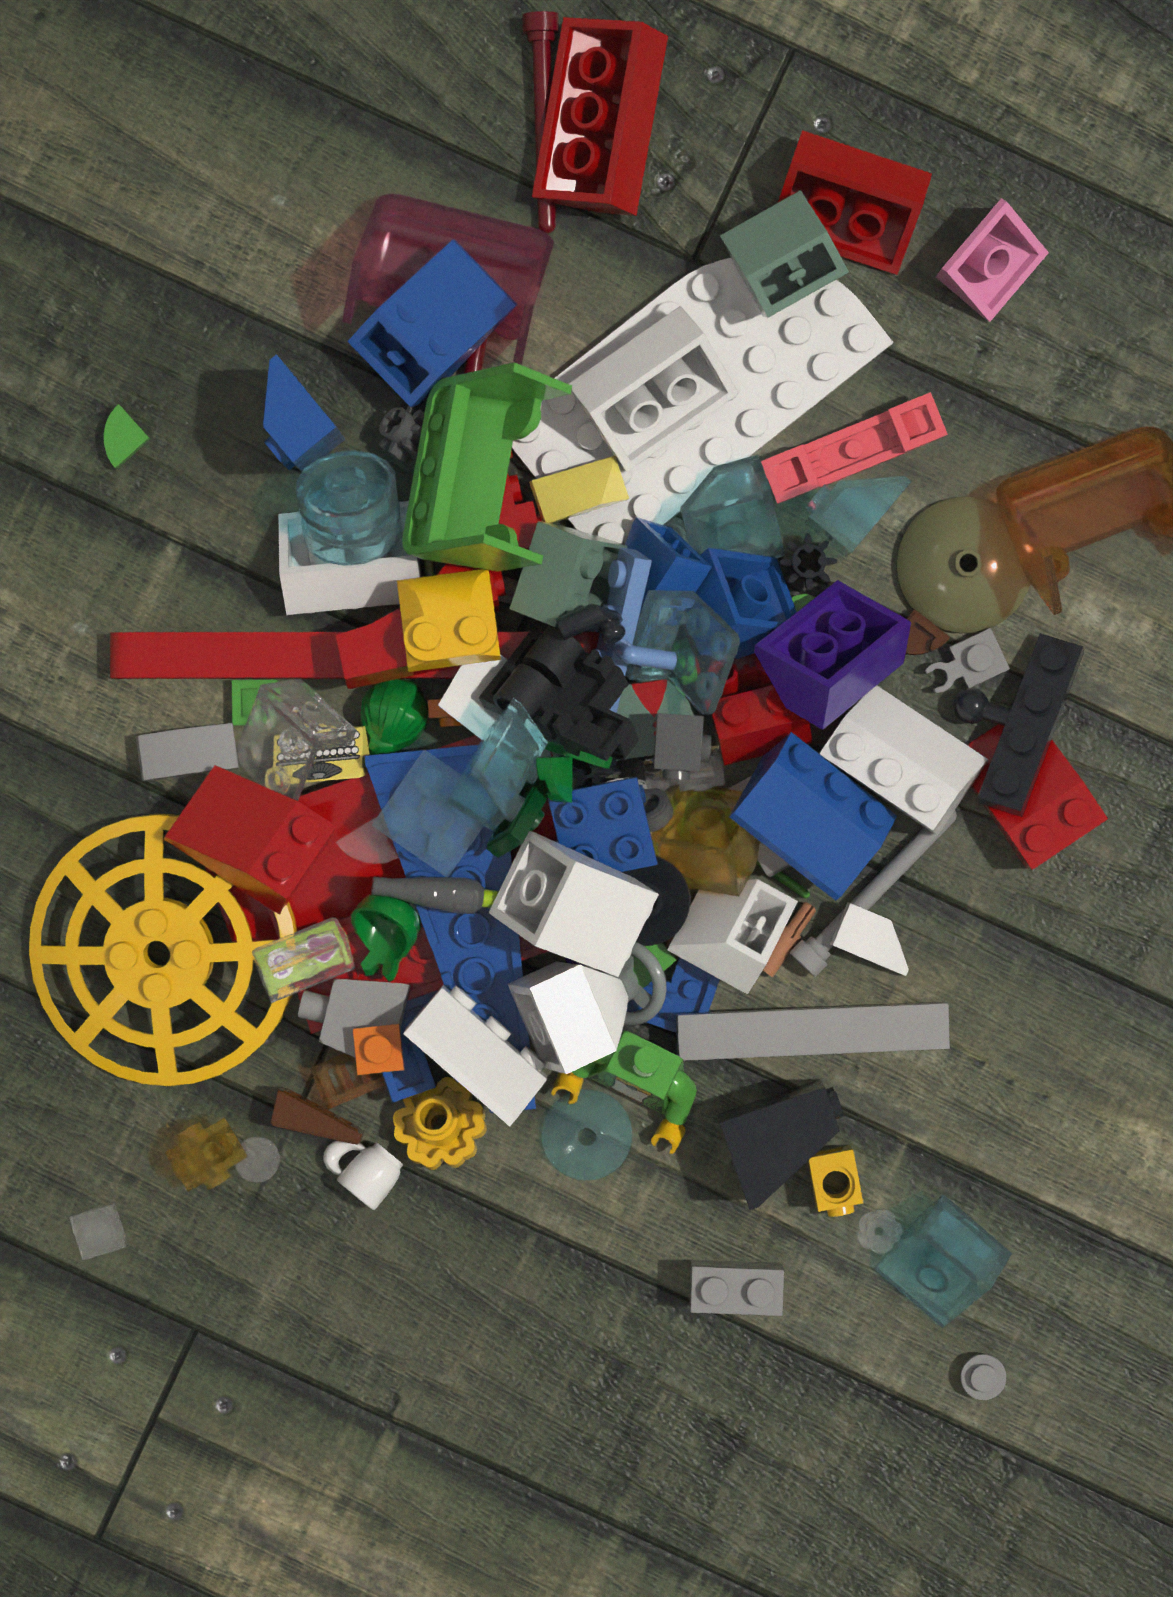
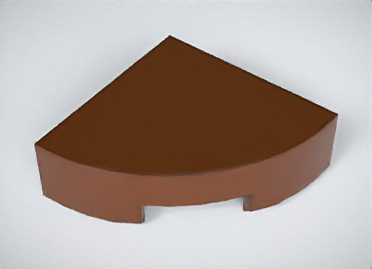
M915 609L907 617V620L911 621L906 655L929 653L938 649L949 640L950 637Z

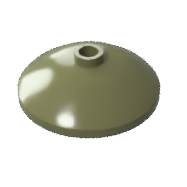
M956 497L933 504L912 521L905 531L898 548L896 572L902 594L913 610L918 611L939 629L954 633H974L1000 624L1017 610L1031 584L1033 556L1026 533L1009 512L997 504L984 499ZM963 555H970L975 559L976 567L972 572H965L961 569L959 562Z

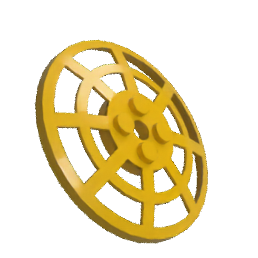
M150 814L130 817L99 829L73 847L59 861L41 890L32 917L29 941L32 977L41 1004L56 1030L71 1047L95 1066L117 1077L141 1084L161 1086L192 1084L221 1075L242 1063L266 1042L283 1018L291 1001L295 982L276 990L272 1004L257 1028L235 1011L241 1004L249 987L253 971V960H256L255 954L298 937L295 917L288 902L280 915L274 912L279 927L280 939L252 941L251 930L246 916L236 898L229 891L233 884L219 875L213 877L207 871L191 863L163 858L164 830H170L179 815ZM145 831L144 859H137L119 865L103 874L97 880L79 862L87 852L107 840L130 832ZM144 873L145 900L139 901L123 910L106 890L124 878ZM163 873L185 877L199 884L204 890L189 906L174 899L164 898ZM66 875L83 896L78 901L70 918L65 946L41 945L42 927L47 907L58 884ZM217 902L221 904L231 920L237 942H213L211 932L202 918ZM93 905L111 925L106 933L103 946H79L83 922ZM152 941L163 942L168 947L170 959L166 965H157L150 960L148 947ZM296 941L286 943L288 953L296 954ZM238 961L234 985L227 999L223 1002L205 984L210 977L214 962ZM42 964H61L67 966L73 990L83 1008L90 1015L75 1033L65 1023L52 1001L44 979ZM80 965L105 966L107 975L114 988L100 1004L94 1000L88 990ZM190 998L211 1016L208 1020L192 1029L172 1034L170 1008L180 1005ZM128 1000L139 1006L151 1008L153 1034L131 1029L117 1022L113 1017ZM222 1025L244 1042L234 1052L213 1064L192 1071L177 1072L174 1047L199 1041L215 1032ZM104 1028L127 1042L144 1047H153L156 1052L158 1073L142 1072L121 1066L99 1055L89 1047V1044Z

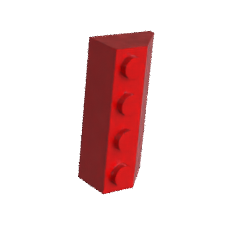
M563 17L532 198L597 213L637 216L668 40L667 35L639 21Z

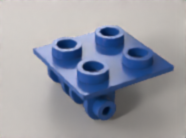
M637 776L572 789V803L553 802L548 798L559 844L620 872L658 865L644 803H646L645 790L643 785H639Z

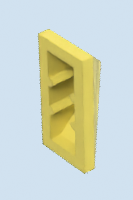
M615 456L529 482L540 517L546 523L558 522L629 499Z

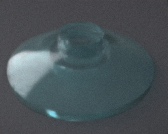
M580 1090L578 1099L574 1104L567 1103L571 1093H568L552 1105L544 1119L542 1127L544 1151L552 1165L566 1176L578 1180L603 1178L618 1169L630 1151L632 1143L630 1119L622 1105L606 1093L597 1090ZM589 1128L595 1132L596 1139L592 1144L584 1145L579 1141L578 1134L582 1129Z

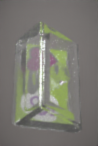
M329 918L252 951L256 967L271 1003L356 969L347 935L336 918Z

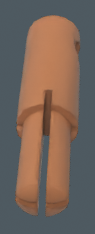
M803 902L788 925L785 926L763 969L765 973L774 977L790 954L789 952L801 938V932L815 914L816 909L814 906Z

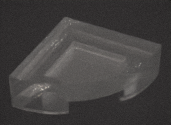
M376 818L336 842L347 855L365 863H386L399 857Z

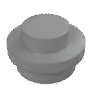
M977 1354L964 1363L960 1379L964 1390L971 1397L978 1400H989L999 1395L1004 1389L1006 1371L996 1357L989 1354Z

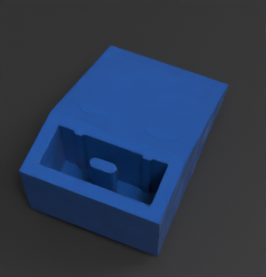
M453 239L376 309L347 342L410 407L426 402L433 386L439 380L451 377L518 304Z

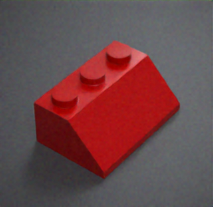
M802 130L778 202L801 190L827 230L841 257L898 275L923 207L932 173Z

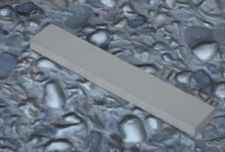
M947 1002L680 1013L676 1014L677 1055L683 1061L950 1049L949 1004Z

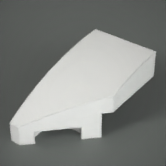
M848 902L830 944L906 976L909 969L892 921Z

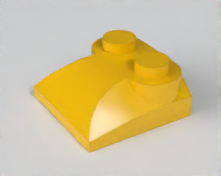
M480 569L397 580L409 672L501 660L489 570Z

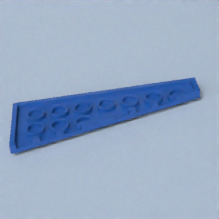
M488 744L364 756L365 766L371 778L406 878L465 877L477 880L484 889L500 890L512 865L511 851L497 858L486 849V844L506 809L502 758L497 751ZM415 904L441 973L444 986L450 991L455 986H458L477 1003L472 1010L484 1021L490 1016L499 1021L511 1033L507 1041L520 1052L525 1046L530 1049L528 1031L508 987L509 983L523 977L519 934L490 915L489 911L491 908L482 907L474 914H457ZM535 1096L524 1110L536 1109Z

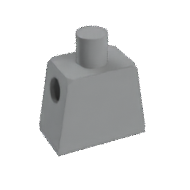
M334 979L330 996L304 990L298 1017L323 1023L319 1042L355 1057L353 1029L400 1024L401 1028L411 985Z

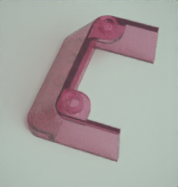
M387 194L379 197L374 205L352 262L342 322L352 323L360 300L380 307L451 240L455 239L518 304L494 331L505 339H518L513 363L522 365L534 328L554 245L551 236L536 228L400 194Z

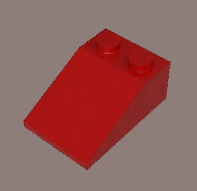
M995 725L967 744V746L989 760L971 786L977 797L1003 732V725ZM1053 740L1050 742L1023 817L983 805L1024 867L1029 870L1035 869L1108 820V817L1083 780Z
M214 765L167 832L164 840L280 915L328 845L336 826L299 801Z

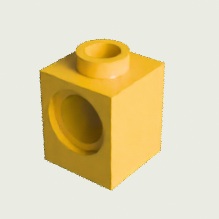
M851 1145L820 1150L807 1161L818 1212L827 1210L828 1217L842 1216L855 1212L854 1205L863 1204L854 1151ZM840 1171L847 1175V1186L839 1194H830L823 1189V1180L830 1172Z

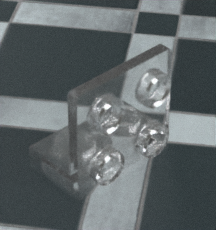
M301 678L262 684L236 749L238 765L258 784L298 801L317 751L351 745L357 730Z

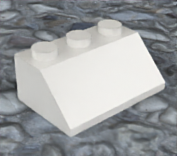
M682 306L673 310L569 383V385H572L573 395L626 472L739 394L704 332Z
M409 501L278 514L279 575L286 615L400 604L397 580L421 577L420 558L407 554L402 544Z
M875 686L864 695L845 715L819 753L840 771L935 835H938L989 761L879 686Z
M443 985L409 1023L403 1034L508 1126H511L546 1082L547 1075L542 1071L546 1063L528 1047L525 1046L520 1052L507 1041L511 1033L494 1017L490 1016L484 1021L476 1014L472 1008L477 1003L462 989L455 986L450 991Z

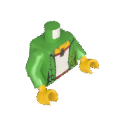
M623 1030L615 1052L568 1074L558 1072L551 1093L554 1096L560 1089L570 1091L568 1104H574L577 1101L584 1081L583 1078L588 1077L665 1115V1119L658 1126L651 1139V1143L653 1146H656L660 1138H665L672 1145L670 1154L675 1153L686 1133L683 1124L686 1123L696 1096V1085L684 1072V1063L681 1057L629 1031Z

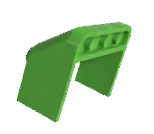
M514 362L443 378L433 386L426 402L402 537L403 548L407 554L423 560L492 571H503L542 564L543 555L519 547L515 530L512 527L499 524L513 440L525 438L538 427L541 420L540 409L543 400L571 395L572 385Z

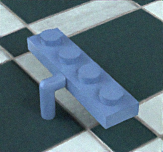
M619 547L617 560H614L609 568L608 583L610 591L607 604H604L602 607L617 611L623 618L621 624L624 626L626 633L623 639L613 644L603 642L600 634L597 648L594 650L599 652L602 659L605 655L611 657L614 664L621 668L624 676L626 675L628 664L673 670L677 662L675 652L633 645L652 560L637 550ZM620 697L610 709L617 713Z

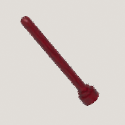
M535 11L522 14L523 34L527 35L528 43H532L536 170L552 84L550 43L555 42V34L559 33V13L552 11ZM537 200L538 228L542 233L550 234L556 228V203Z

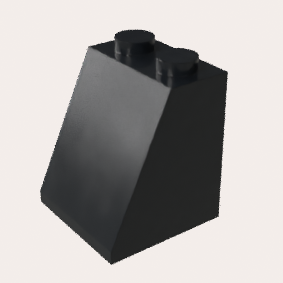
M820 1079L717 1114L749 1210L758 1208L840 1131L837 1119L844 1117V1113L837 1093L833 1087L826 1089Z

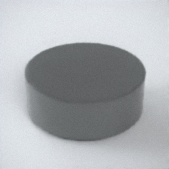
M650 788L645 789L646 803H644L650 832H654L669 823L673 816V807L668 795L663 790Z

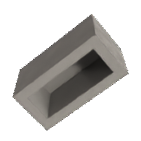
M691 1260L689 1302L691 1313L783 1315L784 1268L782 1263Z

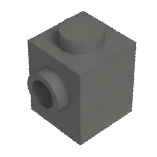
M657 713L653 769H663L662 778L690 780V771L700 772L701 762L710 763L711 735H703L704 716Z

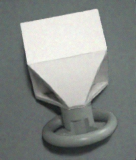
M635 942L632 953L625 962L619 977L599 972L597 969L585 964L582 966L556 961L508 984L536 1053L546 1063L544 1068L568 1074L615 1052L623 1025H639L655 1017L663 1006L667 990L665 974L659 961L645 946L638 942ZM634 956L646 966L650 973L653 984L652 995L638 984V978L633 972ZM630 1000H634L642 1008L635 1012H626L627 1004Z

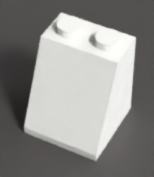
M529 831L493 902L489 914L536 947L619 977L625 962L632 953V948L645 921L652 912L653 905L659 894L627 874Z

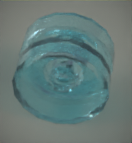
M356 450L334 452L313 461L303 469L297 479L296 497L299 513L301 514L303 538L305 545L312 555L326 563L348 566L371 562L383 557L396 547L403 534L400 503L398 502L395 471L386 460L373 453Z

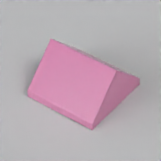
M1001 198L942 267L936 278L990 322L1049 252L1009 203Z

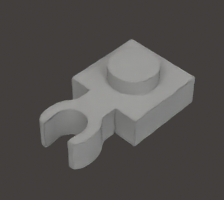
M991 628L949 647L948 649L953 661L949 663H933L925 668L924 673L928 674L934 669H940L945 673V683L940 687L932 689L934 693H941L948 690L954 681L962 677L966 687L971 688L1010 668Z

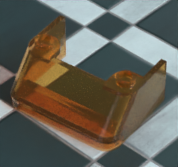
M1140 427L1010 477L997 487L996 495L999 510L1024 574L1054 615L1063 612L1058 582L1064 579L1070 572L1069 557L1066 553L1143 523H1147L1157 534L1173 537V441L1163 430L1156 427Z

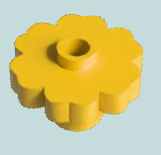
M450 1077L442 1078L437 1083L436 1088L403 1099L406 1107L397 1110L393 1115L395 1139L400 1144L408 1146L407 1155L412 1162L422 1164L429 1170L439 1168L443 1161L453 1168L461 1166L465 1160L475 1156L477 1147L474 1139L484 1136L487 1130L483 1106L478 1102L472 1101L473 1094ZM438 1118H447L446 1123L441 1128L433 1129L434 1122Z

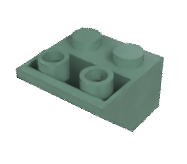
M801 190L719 235L762 315L767 318L849 273L827 230Z
M538 521L529 550L543 555L542 564L523 567L510 609L553 627H558L555 619L589 604L599 606L607 604L610 591L608 583L610 565L614 560H617L619 547L627 548V545L566 526Z

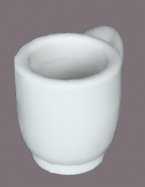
M335 1140L327 1146L323 1155L326 1168L339 1176L337 1181L372 1210L379 1206L399 1178L400 1168L403 1166L398 1159L377 1142L373 1146L365 1147L361 1143L355 1145ZM352 1150L360 1151L345 1170L339 1167V1160L345 1153Z

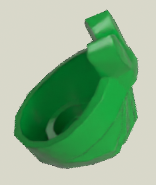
M399 678L377 683L368 689L362 699L360 721L361 726L366 728L370 755L399 753V750L410 746L423 733L427 725L428 705L423 691L412 681Z
M369 894L361 900L351 914V923L355 933L370 951L360 964L366 976L374 975L383 965L382 974L388 982H391L398 973L399 963L402 961V958L406 957L417 940V934L420 930V917L409 902L392 897Z

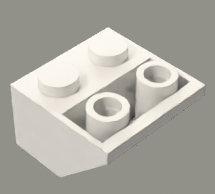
M759 879L703 882L690 905L689 914L684 925L675 934L667 950L748 994L766 966L798 901Z

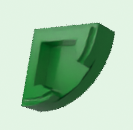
M572 756L538 757L536 760L537 776L539 780L546 781L549 789L548 793H546L548 798L553 802L572 803Z

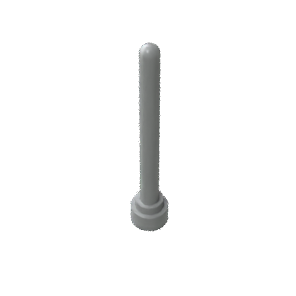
M956 811L952 813L938 835L923 827L850 903L869 910L952 825L957 817ZM845 908L816 938L811 936L806 942L801 940L789 952L813 977H816L828 965L825 961L831 955L828 951L833 945L830 943Z

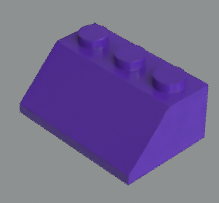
M837 580L755 645L754 652L784 706L823 730L904 663L911 621Z

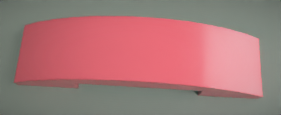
M930 392L890 408L888 411L760 462L776 502L780 504L884 463L948 434Z

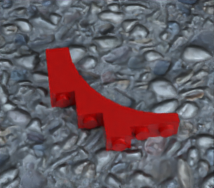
M507 473L499 524L512 527L516 532L519 547L529 550L538 521H543L540 514L536 515L533 501L515 505V502L523 501L517 474L508 476ZM446 563L437 575L480 570V568ZM489 570L494 612L500 611L498 597L506 595L501 571ZM400 608L369 625L335 635L348 689L450 668L408 671Z

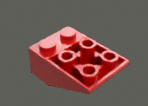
M687 624L690 638H692L702 675V684L724 766L765 755L790 732L806 744L812 743L810 722L784 706L755 653L739 659L703 655L693 624Z

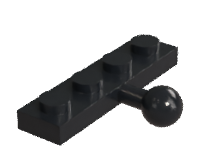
M1040 633L1011 709L989 702L987 696L977 688L963 689L955 696L953 711L960 721L967 724H975L984 719L1004 726L977 797L980 804L1023 817L1084 655L1083 646Z

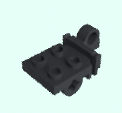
M548 626L543 633L531 629L479 696L484 708L553 740L558 737L565 751L577 757L580 755V751L583 750L605 761L609 757L623 761L639 741L631 720L610 710L623 690L629 685L621 668L616 666L612 658L607 655L602 659L599 652L594 649L590 654L586 653L579 642L573 637L564 640L558 627Z

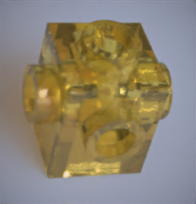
M225 1117L205 1129L200 1121L176 1135L180 1143L165 1152L172 1164L174 1174L182 1181L188 1192L203 1183L208 1190L218 1186L232 1177L228 1171L229 1168L248 1157Z

